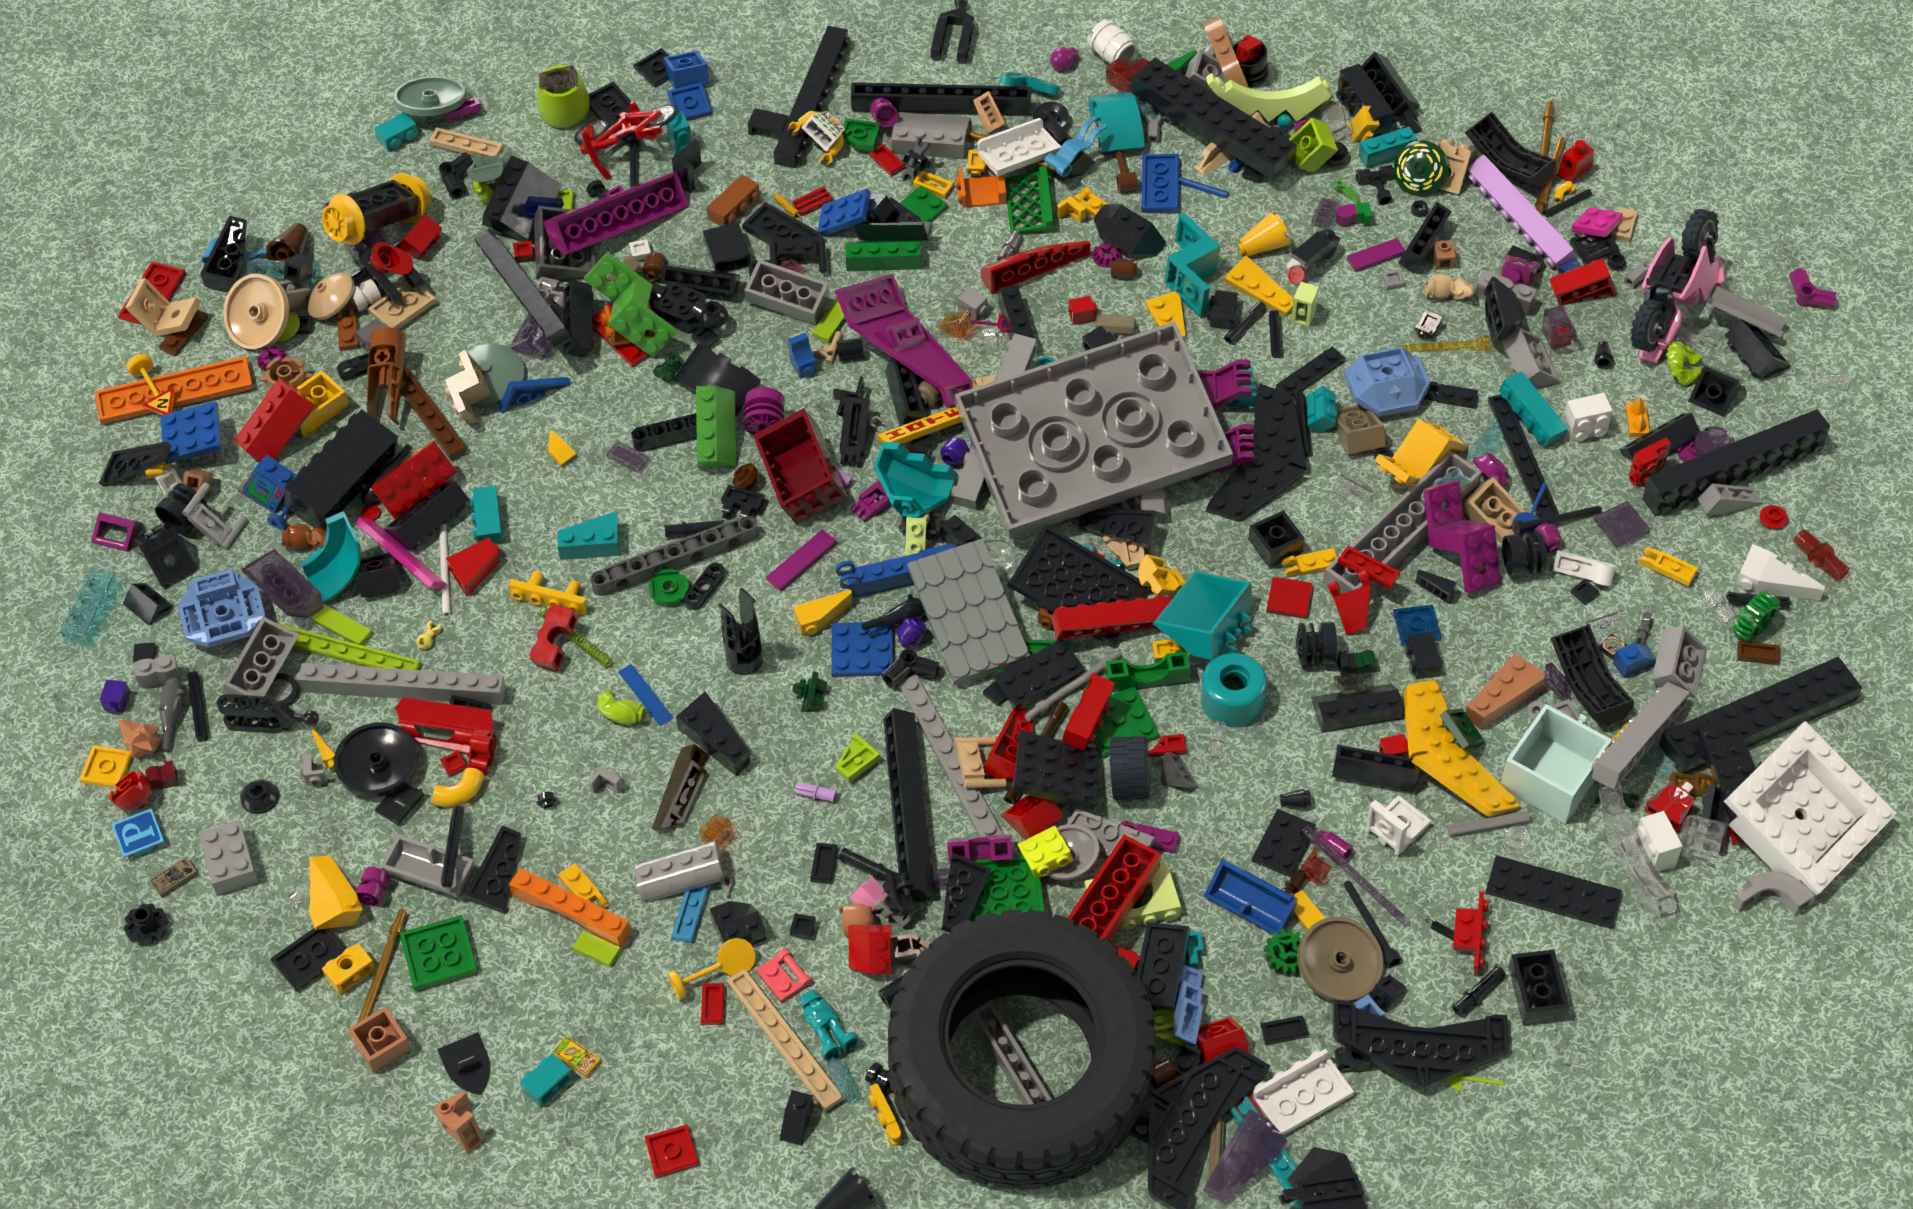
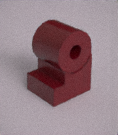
M173 760L165 761V765L151 766L145 770L152 790L179 785L177 769Z

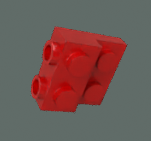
M1667 437L1634 453L1629 472V480L1633 485H1637V487L1643 484L1646 485L1648 476L1655 474L1656 471H1660L1665 467L1671 445Z

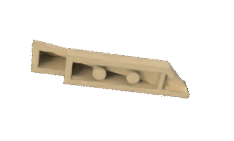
M1258 112L1251 116L1266 125ZM1211 142L1202 152L1204 159L1195 165L1194 169L1206 175L1234 156Z

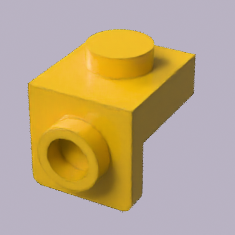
M969 150L966 169L967 173H970L972 176H981V174L986 173V163L978 156V150Z
M1072 196L1058 204L1057 217L1059 219L1068 213L1080 223L1086 220V207Z
M1173 639L1152 641L1155 663L1160 661L1166 654L1183 652V647Z

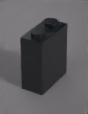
M738 222L703 231L704 244L715 271L727 272L749 266V261H751L750 252Z

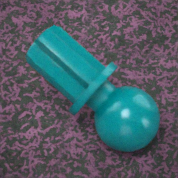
M1284 110L1277 116V124L1281 128H1288L1292 123L1291 114L1287 110Z

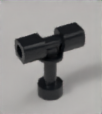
M1392 165L1381 166L1378 171H1370L1369 168L1356 170L1355 178L1358 184L1371 183L1372 186H1376L1378 191L1376 198L1380 205L1389 204L1392 201L1390 191L1385 190L1383 186L1385 180L1394 179V168Z

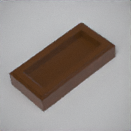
M1738 641L1737 661L1779 665L1780 645Z

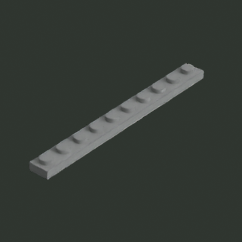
M914 675L902 680L898 686L912 712L915 713L917 722L978 836L1003 835L979 789L964 788L956 746H954L918 676Z

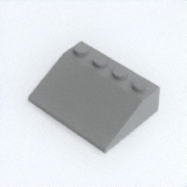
M899 112L892 132V153L902 155L906 154L910 149L914 150L915 141L918 137L923 139L921 142L922 147L925 142L931 143L924 156L964 159L970 118Z

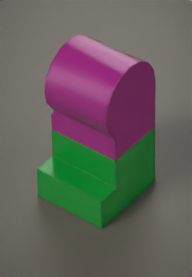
M1369 202L1338 207L1336 212L1337 225L1347 227L1350 224L1363 223L1364 227L1371 226L1372 212Z

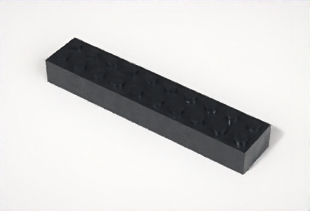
M1154 57L1132 77L1131 93L1271 180H1274L1296 160L1297 144Z
M1816 409L1648 476L1642 500L1654 516L1665 515L1672 509L1677 507L1683 508L1694 500L1699 501L1698 498L1711 484L1736 486L1739 482L1744 480L1750 481L1759 474H1767L1776 467H1785L1791 461H1799L1805 458L1806 455L1811 453L1817 454L1822 451L1830 424L1819 410Z
M1838 656L1662 732L1659 746L1678 772L1688 774L1709 765L1695 729L1698 725L1736 717L1748 748L1797 727L1804 721L1808 722L1856 701L1862 686Z

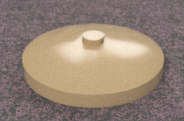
M249 274L239 279L232 286L224 303L223 318L227 333L236 344L247 349H265L273 345L286 328L289 317V303L285 290L277 280L267 275Z

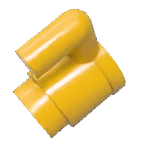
M163 462L146 469L145 473L148 479L164 474L165 470L172 467V463L166 464Z

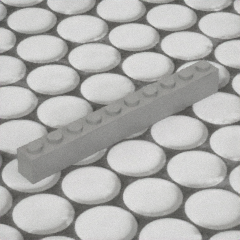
M1014 333L1012 340L1008 341L1006 348L1008 352L1001 359V370L996 373L994 381L1029 370L1037 351L1036 339ZM970 443L971 449L969 453L966 452L963 461L965 465L958 472L957 486H953L951 497H953L955 505L977 510L987 482Z
M302 663L298 677L302 692L398 699L407 697L450 702L451 695L492 705H503L506 693V685L502 675Z

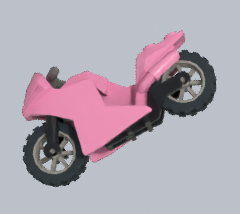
M1699 208L1694 211V214L1690 215V219L1687 221L1682 232L1683 245L1681 248L1683 255L1675 254L1674 240L1669 237L1660 247L1652 261L1642 285L1643 290H1646L1643 305L1639 306V311L1635 314V320L1632 322L1633 328L1631 329L1632 336L1630 337L1632 346L1640 350V359L1658 363L1664 350L1670 344L1681 325L1682 313L1676 306L1677 303L1688 306L1696 305L1700 298L1701 301L1706 302L1709 295L1713 294L1716 286L1721 287L1726 283L1721 260L1715 251V244L1718 240L1717 225L1719 224L1718 216L1715 212Z

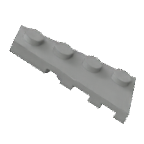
M1077 808L1066 824L1080 825L1092 831L1098 840L1100 851L1107 856L1111 854L1124 834L1150 848L1157 838Z

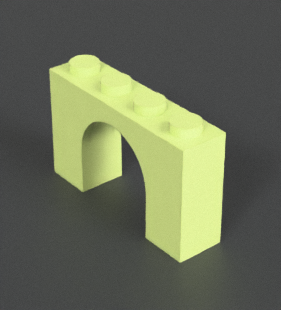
M1167 863L1160 864L1159 869L1148 884L1152 895L1150 901L1140 908L1131 909L1118 930H1131L1143 924L1147 926V922L1172 921L1180 916L1181 905ZM1093 879L1084 881V892Z

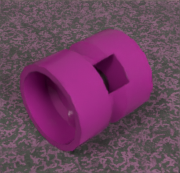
M877 98L872 102L870 114L880 126L890 127L897 121L898 112L888 99Z
M366 867L361 877V883L356 890L359 902L374 907L380 906L391 876L380 868Z

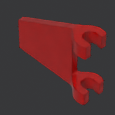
M1368 570L1358 573L1363 586L1341 594L1337 581L1327 584L1346 635L1366 629L1372 584Z

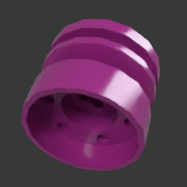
M758 387L747 392L744 403L743 428L749 434L754 435L784 419L785 397L783 394L770 387Z

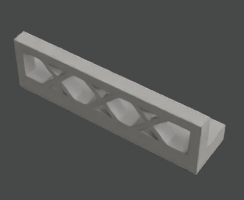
M1716 286L1708 302L1709 304L1778 337L1782 336L1783 332L1781 329L1787 318Z

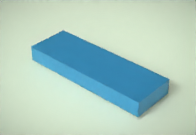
M708 885L685 891L671 940L693 943L709 891Z

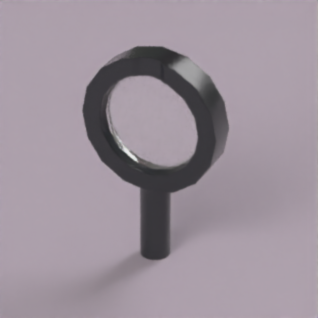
M278 673L265 696L272 697L277 702H282L289 706L298 697L299 689L297 682L286 673ZM245 704L243 709H249L253 704Z

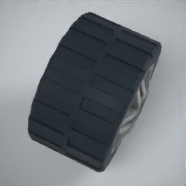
M1146 736L1111 738L1108 771L1114 800L1149 799L1152 766Z

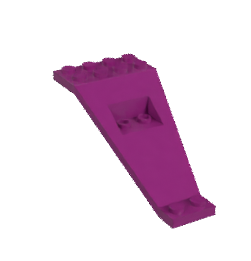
M893 274L834 291L848 327L938 388L946 408L955 405V394L973 389L971 378L923 327L919 318H915L907 309Z

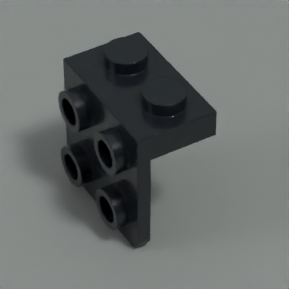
M696 139L688 143L684 149L676 153L672 158L673 172L677 171L683 190L689 193L695 190L693 170L701 164L700 143Z

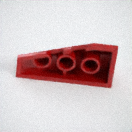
M1021 708L1017 710L1012 709L983 767L984 773L997 779L1013 778L1019 732H1033V719L1027 721L1024 717L1028 711Z

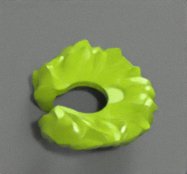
M1671 342L1667 347L1668 352L1666 353L1669 360L1667 365L1670 367V371H1672L1671 375L1677 377L1679 384L1689 385L1695 383L1699 378L1702 368L1699 366L1695 369H1686L1683 364L1685 359H1687L1690 365H1698L1703 358L1689 346H1684L1682 342Z

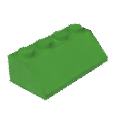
M696 386L697 467H736L735 391L718 386Z

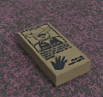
M184 857L151 878L150 883L162 898L198 875L187 857Z

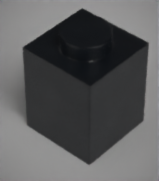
M296 254L286 260L284 264V279L301 284L312 277L313 259Z

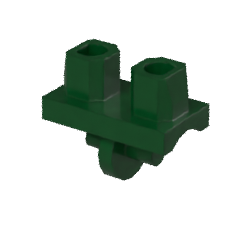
M812 672V676L808 679L807 684L804 679H801L800 683L793 684L792 691L797 694L796 698L802 699L804 696L801 707L802 712H807L809 709L820 711L823 705L824 698L816 696L814 693L824 694L828 682L819 679L818 672Z

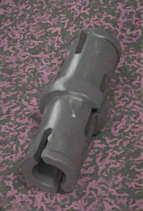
M1014 230L1011 233L1008 241H1005L1002 245L1003 249L997 256V261L1001 260V258L1009 257L1012 253L1016 252L1017 245L1023 238L1022 233L1018 237L1016 236L1019 231Z

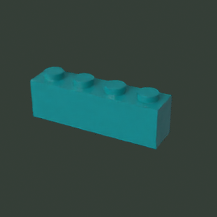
M1521 371L1504 379L1498 391L1512 406L1513 411L1518 414L1525 426L1534 434L1536 440L1546 448L1563 439L1568 427L1526 375Z

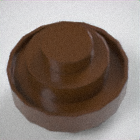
M752 463L740 466L734 473L733 485L743 489L753 487L757 482V467Z

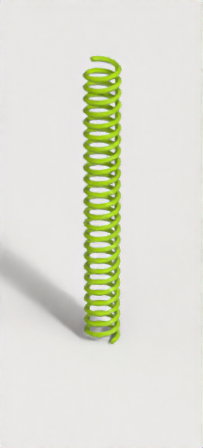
M543 606L541 607L539 613H536L544 619V612L547 609L549 610V608ZM577 630L573 631V633L575 632L573 636L562 633L598 661V663H601L604 668H608L613 664L614 660L608 666H605L610 662L611 657H608L607 654L605 655V652L602 653V650H599L596 645L594 646V643L585 639Z

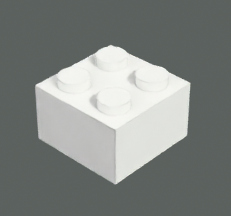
M1604 393L1567 401L1563 423L1568 427L1566 434L1570 442L1583 441L1590 437H1602L1607 434L1612 409Z
M1662 811L1640 818L1633 843L1635 848L1641 851L1645 867L1649 868L1652 874L1676 867L1682 844L1665 812Z

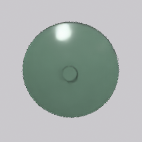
M420 77L409 80L396 88L393 94L394 104L397 109L410 115H441L459 108L466 100V90L461 82L449 77Z
M481 344L466 350L478 363L491 393L490 396L471 406L492 407L500 405L508 383L525 380L524 364L519 355L512 349L499 344ZM459 355L450 366L448 378L463 371L459 364L461 360Z

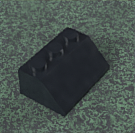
M1740 319L1725 334V337L1729 340L1727 342L1728 345L1740 353L1738 357L1744 363L1750 365L1751 368L1749 370L1756 377L1767 378L1791 367L1789 362L1759 327Z

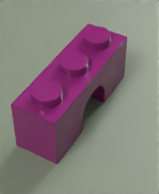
M1012 834L948 839L947 842L949 864L952 852L970 860L1013 859L1014 856Z

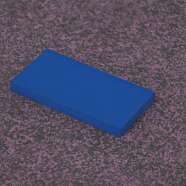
M1142 154V213H1179V154Z

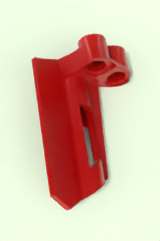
M402 697L395 707L399 716L398 722L400 727L412 736L414 742L452 751L459 750V752L465 753L469 757L468 768L478 769L485 775L489 774L487 771L489 766L491 767L497 744L492 710ZM415 725L448 729L451 731L452 736L447 740L425 737L417 731Z

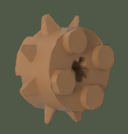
M289 356L285 357L284 359L277 357L266 366V374L259 379L269 386L265 393L268 394L278 378L292 383L297 388L313 377L312 374L304 372L303 368L306 365V361L301 363L292 356L290 358Z

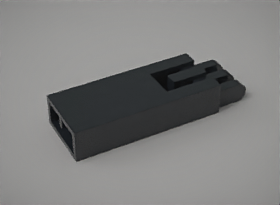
M846 397L839 448L841 454L840 464L844 465L845 458H848V465H852L853 458H856V466H860L861 456L865 454L871 408L870 399ZM849 438H857V444L856 441L851 440V447H849Z

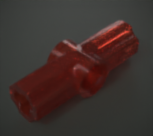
M1804 529L1794 537L1793 542L1807 554L1809 562H1813L1816 568H1823L1836 581L1841 580L1849 572L1850 568L1835 555V551L1830 544L1826 542L1821 543L1808 530Z

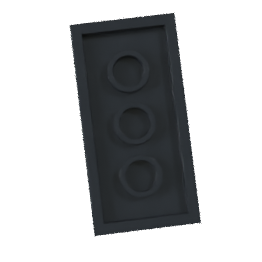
M614 81L589 93V108L599 120L607 121L609 128L619 121L621 113H632L629 108V104L632 101ZM635 132L621 136L619 138L620 144L627 142L628 137L636 136Z
M764 202L742 224L743 230L768 244L770 241L778 242V239L816 238V241L823 239L822 233L767 202ZM794 258V259H796V260H798L799 262H801L804 258Z
M1060 639L994 675L993 681L1013 708L1017 710L1084 672V667L1065 641Z
M1147 922L1136 977L1143 983L1148 995L1147 1001H1149L1152 1008L1175 1010L1191 931L1189 926Z

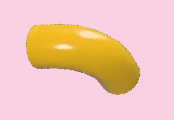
M467 768L464 770L462 779L457 785H436L432 797L433 805L454 807L455 805L459 806L467 803L478 793L484 779L483 772L475 768Z

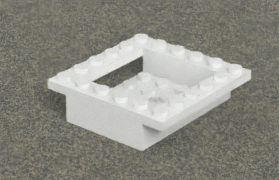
M1806 721L1724 800L1737 815L1729 826L1775 873L1791 876L1798 881L1801 880L1815 895H1818L1897 814ZM1795 811H1800L1803 814V820L1796 817ZM1859 817H1861V818L1850 828V830L1816 863V861L1826 852V850H1827Z

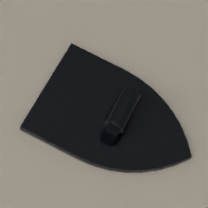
M477 1032L438 1048V1053L450 1079L461 1089L481 1095L489 1079L490 1062L479 1033Z

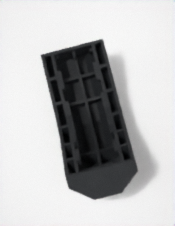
M1493 111L1465 132L1480 153L1484 154L1501 173L1540 188L1550 181L1556 167L1555 159L1526 149L1519 144Z
M1590 624L1550 638L1565 678L1581 703L1596 720L1606 725L1622 721L1634 707V700L1610 674Z

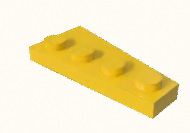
M1246 255L1224 277L1225 283L1253 299L1263 302L1274 311L1278 310L1285 317L1293 308L1294 298Z

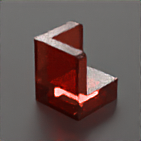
M1314 848L1302 864L1301 870L1306 873L1307 880L1319 886L1330 871L1331 866L1317 858L1319 850Z

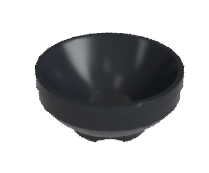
M264 779L249 782L240 794L242 807L252 814H263L270 811L277 804L279 798L275 785ZM260 787L263 789L260 795L255 796L251 794L254 788Z

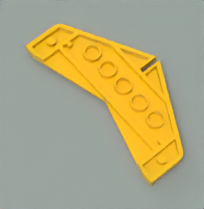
M1435 679L1409 684L1403 692L1409 758H1413L1411 762L1486 816L1493 817L1517 811L1520 805L1515 797L1466 749L1459 747L1455 743L1451 731L1444 727L1440 714L1448 710Z

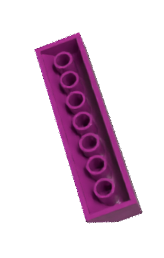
M677 171L548 219L543 221L549 239L563 255H567L688 207L689 204Z

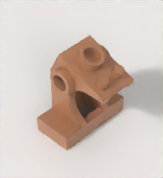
M463 1092L435 1104V1109L443 1129L459 1142L462 1149L469 1154L485 1139L474 1116L469 1111H466L472 1104L467 1093Z

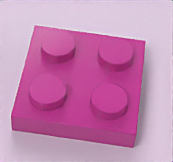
M1596 207L1588 208L1572 224V232L1607 237L1623 220V214L1613 210H1601Z

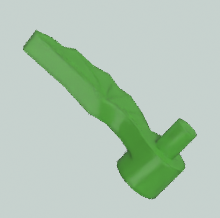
M1337 180L1334 184L1335 191H1342L1345 193V196L1358 203L1359 199L1357 197L1359 195L1355 193V190H1352L1351 187L1343 186L1344 183L1341 180Z

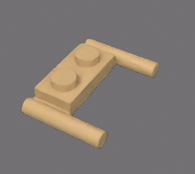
M995 737L954 738V746H956L964 788L1006 787V779H984L985 773L978 745H994L996 742Z

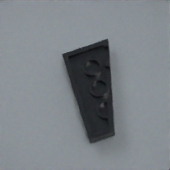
M1097 509L1080 515L1078 526L1085 531L1151 549L1159 514L1154 510Z

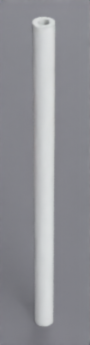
M447 523L439 525L441 579L446 583L444 588L441 589L443 616H445V613L451 615L449 568L446 560L448 557Z

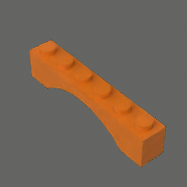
M522 868L518 870L509 883L513 897L529 905L545 907L561 913L588 929L595 936L620 948L631 934L628 920Z

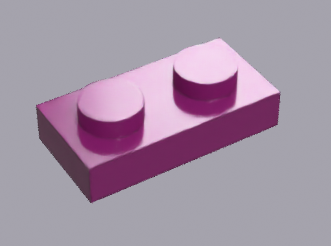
M475 97L465 100L459 108L444 115L447 120H458L464 115H474L482 110L480 102Z

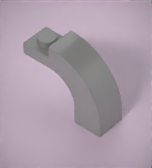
M1761 873L1747 879L1745 887L1735 895L1736 899L1733 906L1738 911H1741L1756 900L1772 898L1783 903L1795 916L1812 904L1815 895L1802 882L1791 876L1781 873Z

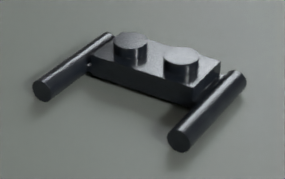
M816 238L778 239V242H769L771 264L778 266L777 258L818 257L819 272L826 273L825 240L820 239L816 241Z

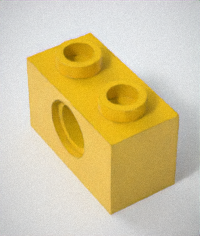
M358 943L345 949L340 956L328 961L322 968L325 978L340 995L376 970L372 959Z

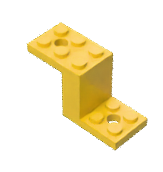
M1418 418L1393 457L1378 454L1374 461L1380 464L1378 468L1382 471L1395 475L1394 479L1399 483L1414 486L1450 450L1464 452L1468 445L1440 425Z

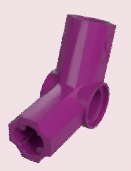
M1803 268L1790 272L1789 278L1796 293L1798 305L1803 307L1810 305L1834 307L1836 292L1816 289L1811 284L1808 274Z

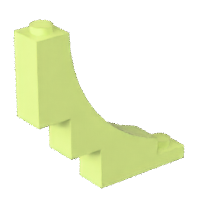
M1213 73L1206 77L1209 87L1217 96L1248 115L1259 110L1268 122L1284 110H1287L1297 122L1332 96L1330 92L1331 85L1326 79L1322 80L1320 76L1301 86L1283 91L1254 90L1239 85L1232 80L1224 84L1219 76L1215 77Z

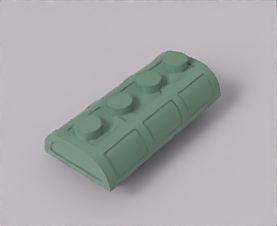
M506 148L502 154L481 158L480 154L475 155L474 162L467 169L469 177L476 182H485V184L496 182L505 170L512 155L510 148Z

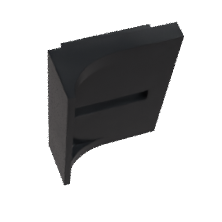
M406 784L398 791L387 795L377 806L375 812L399 825L424 796L422 788L417 789ZM393 798L397 799L398 801H400V802H402L403 804H405V806L400 805L399 803L393 801L392 799H393Z

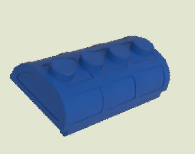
M1223 858L1204 894L1206 898L1272 934L1275 931L1278 935L1281 928L1285 929L1298 903L1296 897Z

